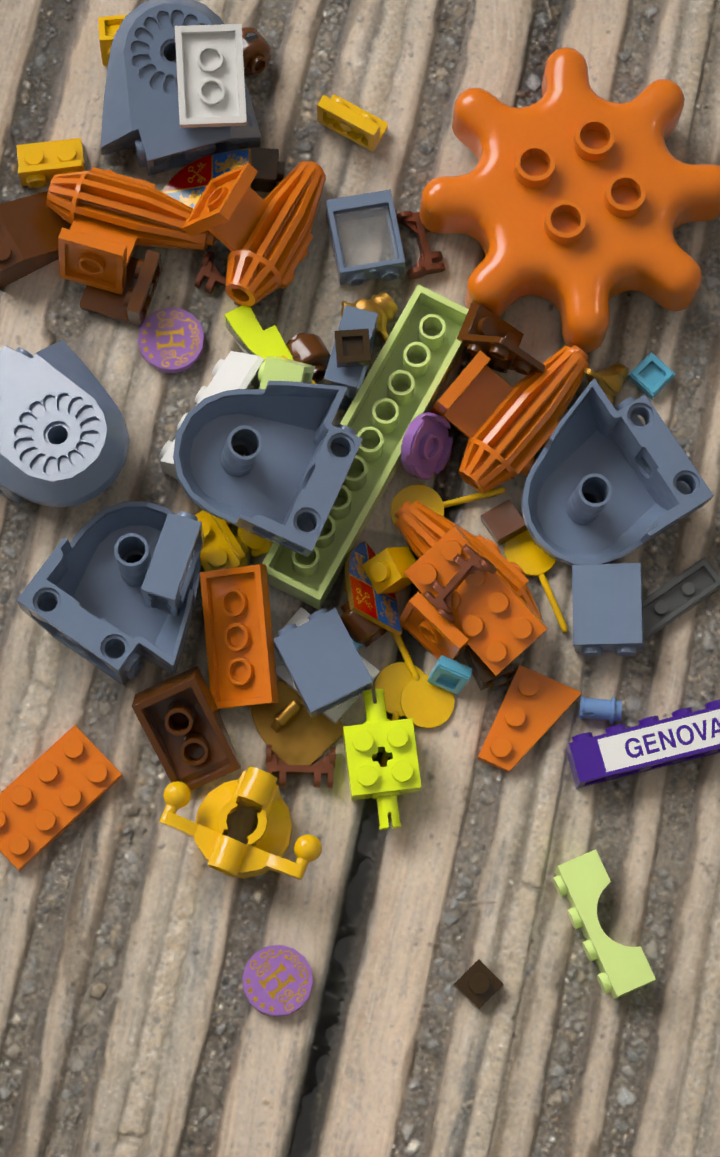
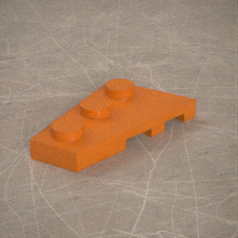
M519 665L477 759L509 773L535 746L539 739L560 719L565 711L574 704L582 692Z

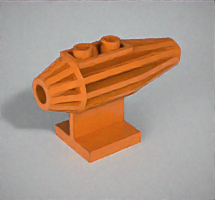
M299 162L264 199L249 187L258 173L250 163L219 175L210 180L183 225L182 229L191 237L209 230L231 250L227 261L225 291L236 303L243 306H253L278 288L284 289L294 279L295 274L293 272L298 263L307 256L309 252L307 247L314 237L310 232L326 181V175L322 167L316 162Z
M92 167L91 170L55 174L48 189L47 206L71 224L70 229L62 227L58 237L59 277L123 295L126 287L127 265L135 245L206 251L208 245L214 246L217 238L209 230L191 237L182 227L193 208L155 189L156 184L149 183L144 179H135L117 174L112 170Z
M575 345L572 347L563 346V348L542 363L546 366L544 373L531 372L530 375L525 376L514 386H510L487 366L490 358L480 350L439 398L430 413L444 416L469 438L458 471L460 477L469 486L484 494L514 479L519 473L526 476L537 460L533 456L541 447L544 449L585 376L583 373L585 368L590 367L587 362L588 355L581 348Z
M418 500L413 504L407 501L395 513L394 516L398 519L395 526L418 559L453 526H457L480 553L497 568L498 573L540 619L542 618L527 585L529 580L525 577V572L518 564L509 562L492 540L485 539L480 534L477 536L473 535ZM417 592L409 600L400 616L401 626L437 660H439L441 655L456 660L460 652L468 645L469 639L451 622L442 617L422 593Z

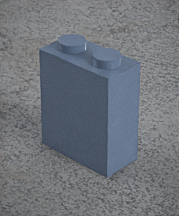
M641 563L572 565L573 646L575 652L581 653L583 657L602 656V652H616L617 656H634L636 651H644L643 571Z
M326 608L320 609L308 617V622L298 627L296 624L288 625L277 632L278 637L273 639L274 646L311 718L361 694L365 690L373 688V680L336 608L327 611Z

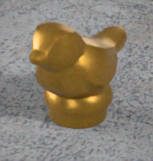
M385 292L373 295L370 300L363 298L354 303H348L343 300L341 302V318L345 305L378 313L377 335L384 345L389 337L387 322L392 321L394 315L398 313V307L394 300Z
M615 363L607 369L596 371L585 368L583 373L588 378V385L595 378L610 402L614 404V396L621 392L623 383L628 378L629 368L623 364Z

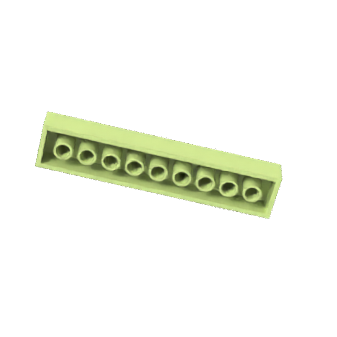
M419 284L417 285L340 423L357 432L356 436L363 440L313 551L309 557H306L273 543L262 564L267 566L268 584L318 610L321 609L346 563L349 552L358 542L402 462L401 445L408 426L419 414L430 411L465 347L463 343L457 340V336L469 309Z

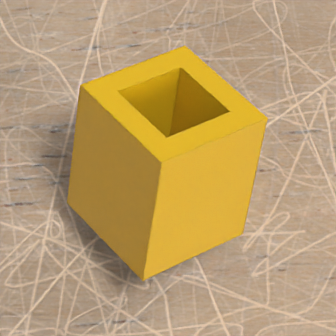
M409 546L391 547L384 549L362 566L376 593L386 594L400 592L412 583L404 572L416 560Z

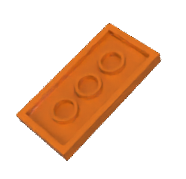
M453 526L413 563L404 574L422 594L428 590L437 597L439 593L432 588L431 584L435 580H438L444 586L450 582L461 569V566L453 558L458 553L466 560L470 558L462 549L465 544L470 546L481 557L484 556L457 526ZM489 571L469 574L453 593L452 614L456 617V620L452 624L469 639L467 644L496 676L549 629L498 571L495 574Z
M257 564L200 572L209 685L217 708L226 709L279 703L267 566Z
M76 725L69 729L0 793V851L19 872L123 777L119 770Z

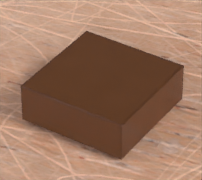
M510 500L480 515L482 523L498 546L527 530L524 519Z

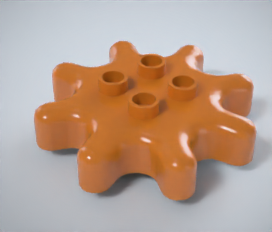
M564 47L554 51L547 59L542 81V98L530 106L522 108L510 107L482 88H469L460 93L455 101L452 129L458 140L476 155L478 164L475 169L467 174L442 176L428 182L422 190L419 216L425 228L433 233L468 234L475 238L482 246L485 258L472 271L467 282L465 295L467 309L470 308L471 303H478L497 316H500L520 297L533 295L545 298L552 302L559 310L562 335L565 343L569 347L573 345L578 346L585 353L599 348L604 341L610 320L609 300L619 293L629 290L641 291L660 306L671 311L684 310L693 303L701 285L702 272L697 262L675 242L673 232L681 224L710 221L720 216V166L714 164L693 165L682 163L675 159L667 149L665 140L678 125L685 101L683 91L676 82L669 79H658L649 84L632 101L624 103L610 102L597 96L591 89L588 66L584 56L576 49Z

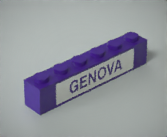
M720 699L706 703L704 705L705 709L692 712L691 707L683 708L672 712V717L659 720L658 716H651L639 720L638 726L626 728L625 724H619L605 729L606 734L593 737L592 732H587L572 737L573 742L568 743L565 750L576 789L720 753Z

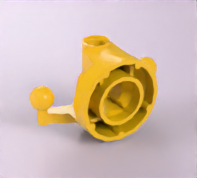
M249 766L247 771L242 772L238 780L224 782L209 792L198 808L195 822L176 814L177 810L185 807L191 799L189 787L183 782L175 781L168 784L164 789L163 798L166 807L159 823L193 838L208 862L207 865L224 875L244 879L263 875L267 871L272 870L302 880L308 863L318 859L322 852L320 840L314 835L306 834L299 837L295 842L296 862L283 858L289 849L293 830L290 812L280 795L279 786L276 784L277 778L261 769ZM240 806L251 807L259 811L257 812V828L252 834L247 836V845L225 836L228 835L227 819L230 814L239 810Z

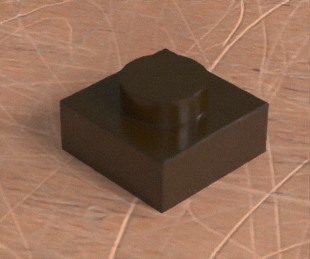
M369 328L335 331L337 368L371 365Z
M480 959L453 984L477 1010L504 985Z

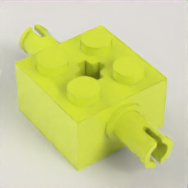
M372 689L362 692L366 722L360 725L343 726L351 801L369 798L376 799L380 824L379 830H389L388 815L391 818L392 829L401 828L402 824L400 823L397 797L402 794L418 793L422 788L413 718L393 721L387 719L384 689H375L376 704L373 703ZM378 752H384L385 757L391 758L387 760L386 767H380L378 761L372 760L377 757Z

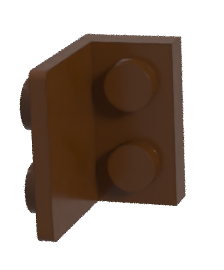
M147 250L144 260L134 257L130 258L127 265L126 287L123 295L86 285L80 301V308L141 327L163 269L161 254Z
M471 303L457 336V340L468 347V353L476 356L481 350L490 358L489 367L501 373L514 370L523 375H530L531 372L544 373L546 369L544 364L519 348L524 335L522 332L482 304Z

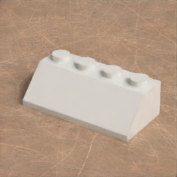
M230 351L225 360L221 358L216 363L212 371L214 378L208 387L205 385L201 387L194 403L197 405L204 398L227 390L259 389L258 372L265 359L257 355ZM185 413L181 418L177 426V431L188 413ZM174 439L173 442L168 440L165 443L159 458H161L162 471L177 479L173 460Z

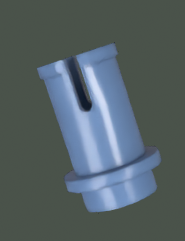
M580 697V719L609 720V724L621 720L622 701L616 700L615 697H612L611 700Z

